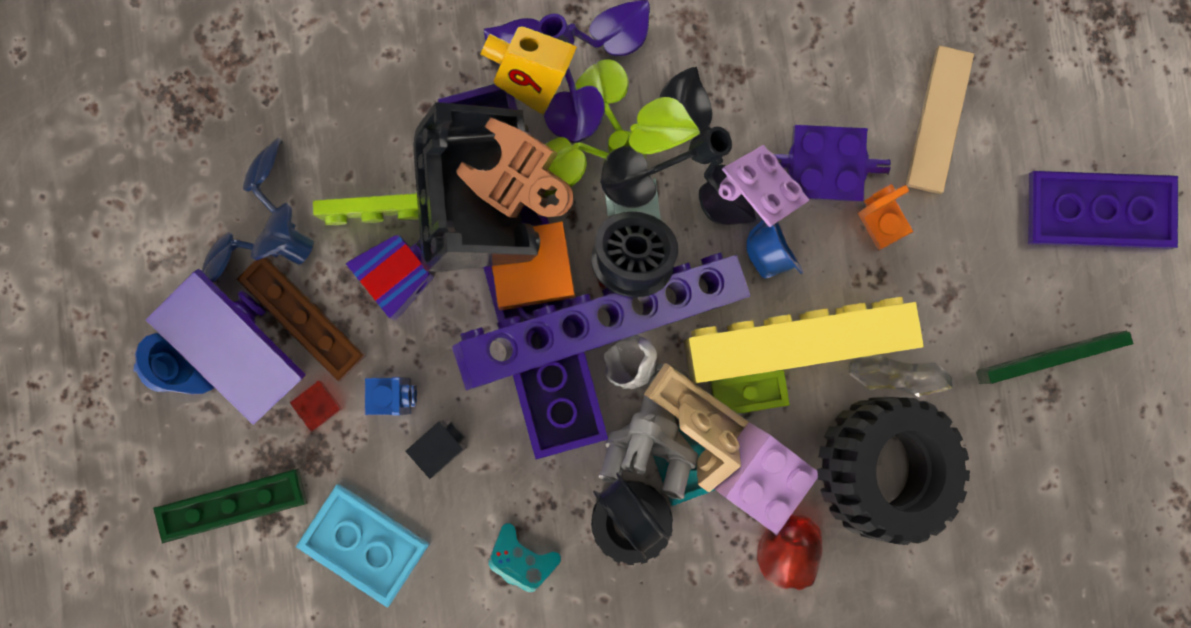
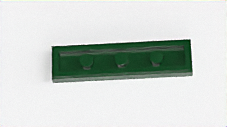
M1127 330L1111 332L978 369L976 375L979 384H993L1133 345L1134 343L1131 333L1127 332Z
M297 468L154 507L153 510L163 544L308 503L300 471Z

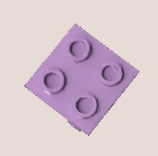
M764 145L722 169L727 177L720 184V196L725 200L733 201L742 194L769 227L810 201L803 193L800 185L788 175L779 164L775 155L769 152Z

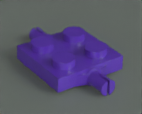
M794 125L792 145L788 154H774L777 160L780 161L779 164L782 168L787 169L788 175L800 185L808 199L862 202L864 201V184L868 173L889 175L891 167H877L891 165L890 159H869L867 152L868 128Z

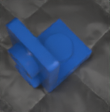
M365 378V415L411 414V407L417 406V386L411 385V378Z

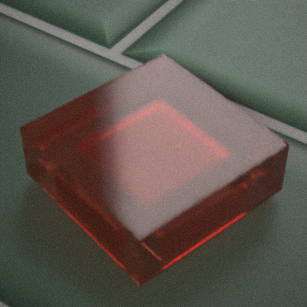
M317 381L290 402L311 432L317 430L343 410L322 381Z

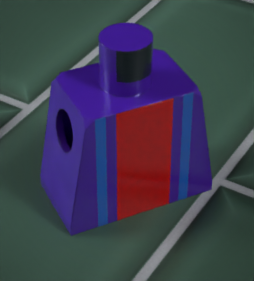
M399 234L346 263L385 314L393 320H397L434 278L433 274L430 271H426L422 265L420 239L410 247Z

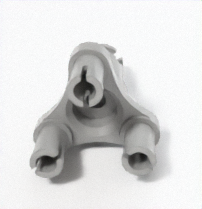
M656 364L655 373L648 382L647 389L664 364ZM672 366L675 370H677L682 375L688 378L686 372L677 367ZM644 395L640 412L633 414L631 423L618 431H610L608 433V440L605 443L608 449L598 477L603 481L613 483L617 480V472L623 477L624 470L633 473L634 468L637 469L636 474L644 475L649 456L662 457L669 462L660 492L667 497L681 500L684 499L690 471L696 467L699 455L678 431L679 427L675 424L676 416Z

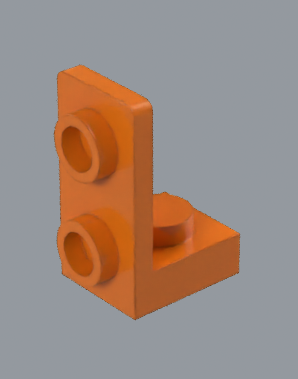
M892 184L881 189L864 200L867 207L857 213L878 251L913 232L896 202V199L909 192L907 185L895 190Z

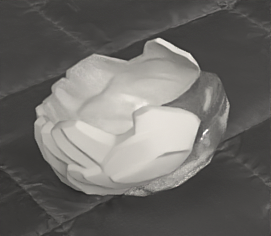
M640 335L619 340L616 345L610 347L604 354V360L606 361L605 375L611 383H614V386H621L623 389H635L647 384L655 373L657 362L655 347L650 340Z

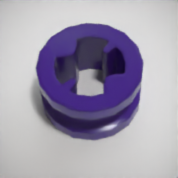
M241 290L238 293V300L231 301L255 324L256 316H263L266 312L250 295Z

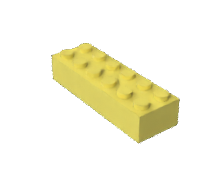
M896 297L871 303L872 309L867 310L865 303L846 305L835 309L836 315H829L828 309H820L799 314L800 320L792 321L791 314L763 320L764 326L755 327L754 320L733 323L727 326L728 332L717 333L716 326L695 329L691 331L692 337L684 340L689 378L694 383H701L922 348L924 345L916 302L904 304L903 297Z

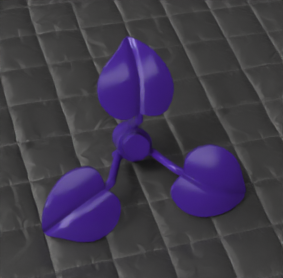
M648 0L632 1L601 12L595 17L589 27V32L593 38L578 30L574 23L568 25L562 15L555 13L546 15L540 22L532 18H522L497 27L485 28L484 37L486 41L489 34H492L511 43L517 28L523 26L574 45L573 36H576L594 48H599L603 45L605 51L611 56H626L637 51L647 38L650 4ZM568 67L565 78L570 92L563 91L553 96L544 113V119L549 130L554 135L565 137L570 143H578L589 138L598 129L604 117L605 103L601 93L594 86H584L576 90L575 82Z

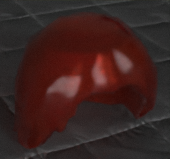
M794 514L789 517L777 535L766 528L757 546V563L764 578L773 582L781 589L794 588L803 590L806 587L812 586L818 574L823 551L820 528L807 516H797Z

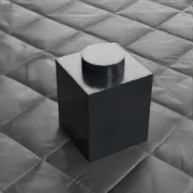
M444 420L438 421L405 452L425 475L431 479L467 448L462 442L466 436L452 421L448 425Z

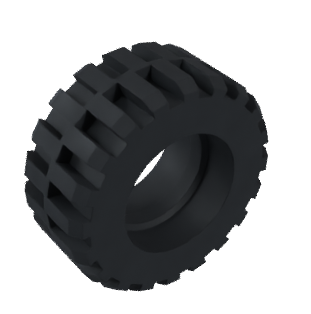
M873 397L869 398V400H860L851 404L850 410H843L835 418L837 426L828 427L824 438L827 439L826 446H820L818 458H822V468H817L818 480H822L824 483V488L820 489L824 501L832 503L829 511L836 520L842 521L843 527L870 539L898 545H908L911 542L916 544L925 542L930 538V535L937 536L947 527L945 521L952 522L958 514L959 510L956 507L958 503L964 502L967 491H964L965 481L970 479V470H966L965 461L969 460L968 452L960 444L963 438L958 428L950 427L953 422L945 412L938 411L935 405L927 401H918L917 398ZM896 436L902 442L907 452L909 474L902 492L896 499L888 503L879 489L876 467L882 448L889 439Z

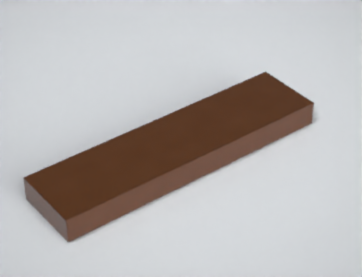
M268 257L255 260L236 279L338 382H341L366 357Z

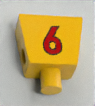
M522 26L517 28L511 43L489 34L480 55L500 64L493 80L497 87L544 115L569 67L577 47Z

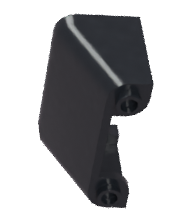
M435 102L417 126L414 135L413 153L422 265L426 271L443 272L524 263L531 261L538 255L540 248L539 234L535 232L531 224L522 223L521 212L517 218H509L481 199L456 172L462 162L478 170L483 169L487 171L493 169L501 159V147L497 140L494 139L495 134L487 129L485 125L491 117L529 133L528 126L524 125L523 110Z

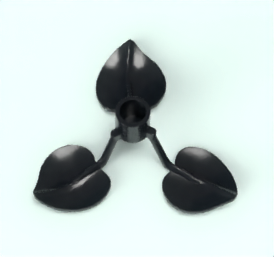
M697 67L688 68L672 77L665 84L659 98L670 97L678 100L699 128L700 134L691 140L689 151L647 169V162L643 154L636 152L630 146L619 147L609 153L604 161L600 178L602 189L609 199L620 206L627 208L641 207L649 203L656 195V186L650 175L692 158L693 161L700 164L710 163L704 172V178L707 182L699 189V201L705 215L712 222L720 225L752 223L756 221L754 209L742 194L733 201L725 200L719 194L720 184L727 177L722 171L723 167L726 166L721 164L723 163L722 157L731 151L732 139L724 128L719 126L709 127L712 120L710 99L700 81Z

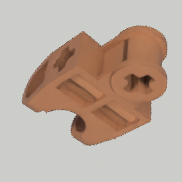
M490 117L485 127L495 134L494 139L497 140L501 147L499 163L493 169L485 171L483 169L478 170L462 162L456 171L459 177L481 199L509 218H517L524 205L545 217H558L566 214L573 205V190L567 182L548 170L558 153L529 133ZM557 189L555 196L559 199L558 204L546 205L548 198L544 195L545 191Z

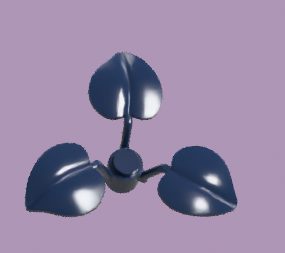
M279 138L275 139L255 157L247 170L243 182V190L246 192L252 190L254 195L272 214L263 232L255 240V243L233 240V234L230 232L224 234L214 243L204 260L201 270L213 283L223 273L232 251L237 248L252 250L251 258L254 260H260L269 255L277 258L281 255L297 265L304 263L312 251L314 241L296 231V225L291 222V205L284 203L276 208L261 190L262 182L268 177L274 165L278 146L283 143Z

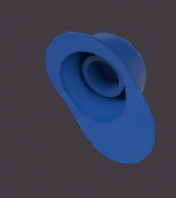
M764 220L760 221L749 233L747 253L761 277L764 279L771 278L794 268L800 274H803L797 258L786 242L780 223L777 222L769 227Z
M159 333L145 336L138 343L135 352L136 363L134 364L133 371L138 374L141 382L147 388L156 392L173 391L186 394H204L215 388Z

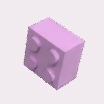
M748 422L737 438L740 444L741 467L714 489L777 535L817 480L818 473L770 434Z

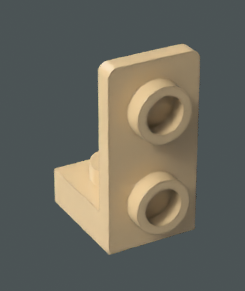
M684 403L679 407L680 429L706 448L696 463L698 485L710 492L741 467L740 444L731 432L727 430L722 431L714 425L703 411L694 410Z

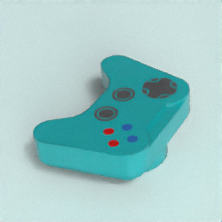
M506 523L499 530L488 565L492 571L502 576L508 584L516 585L526 592H535L561 562V556L557 552H550L544 555L533 553L518 542L515 527L510 523Z

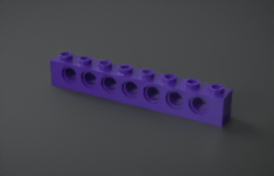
M722 252L702 258V266L691 269L689 262L675 266L667 285L659 292L650 296L627 297L606 288L602 290L603 297L591 300L590 295L585 294L568 300L569 307L556 311L554 305H550L533 311L534 318L524 322L520 321L519 316L508 318L496 323L498 330L484 334L482 327L460 334L462 341L453 345L452 349L465 389L467 391L751 297L738 257L733 255L723 258ZM699 278H703L708 285L707 293L700 289ZM667 287L675 293V304L670 303L666 298L665 292ZM633 298L640 300L642 303V315L637 314L633 310ZM599 308L607 311L610 316L608 327L602 325L598 320L597 313ZM564 319L574 323L576 327L574 338L568 337L564 333L562 328ZM529 330H533L540 335L541 346L539 349H534L527 343L526 336ZM493 341L499 342L505 347L506 357L503 361H498L492 357L490 345Z

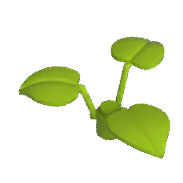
M604 59L598 61L597 64L591 65L575 83L576 90L584 86L596 87L604 99L605 114L615 129V132L611 134L608 140L609 153L619 147L630 146L636 152L643 154L646 159L647 154H654L673 148L700 134L699 128L693 122L684 106L678 100L670 97H661L646 104L638 113V124L630 126L631 132L624 131L609 104L618 102L626 96L629 88V79L623 67L614 60ZM565 137L555 138L545 144L558 153L548 170L567 182L570 187L575 185L585 173L587 159L582 151L604 159L609 154L581 142L572 146ZM555 189L554 191L546 190L544 195H553L556 193L557 189Z

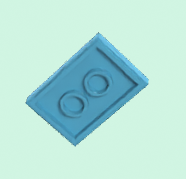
M337 484L296 545V548L388 608L430 543L347 488Z

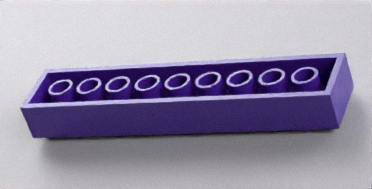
M495 84L438 99V102L518 110L515 98ZM524 205L521 210L522 223H529L532 226L549 224L547 217L539 215ZM492 266L483 267L498 322L515 316H519L520 321L524 322L534 318L533 311L550 305H554L556 311L569 307L567 301L570 299L500 311L497 303ZM564 319L562 323L564 333L568 337L574 338L576 334L574 323ZM529 330L526 336L527 343L530 347L539 349L541 346L540 335L533 330ZM585 352L513 375L535 460L608 440Z

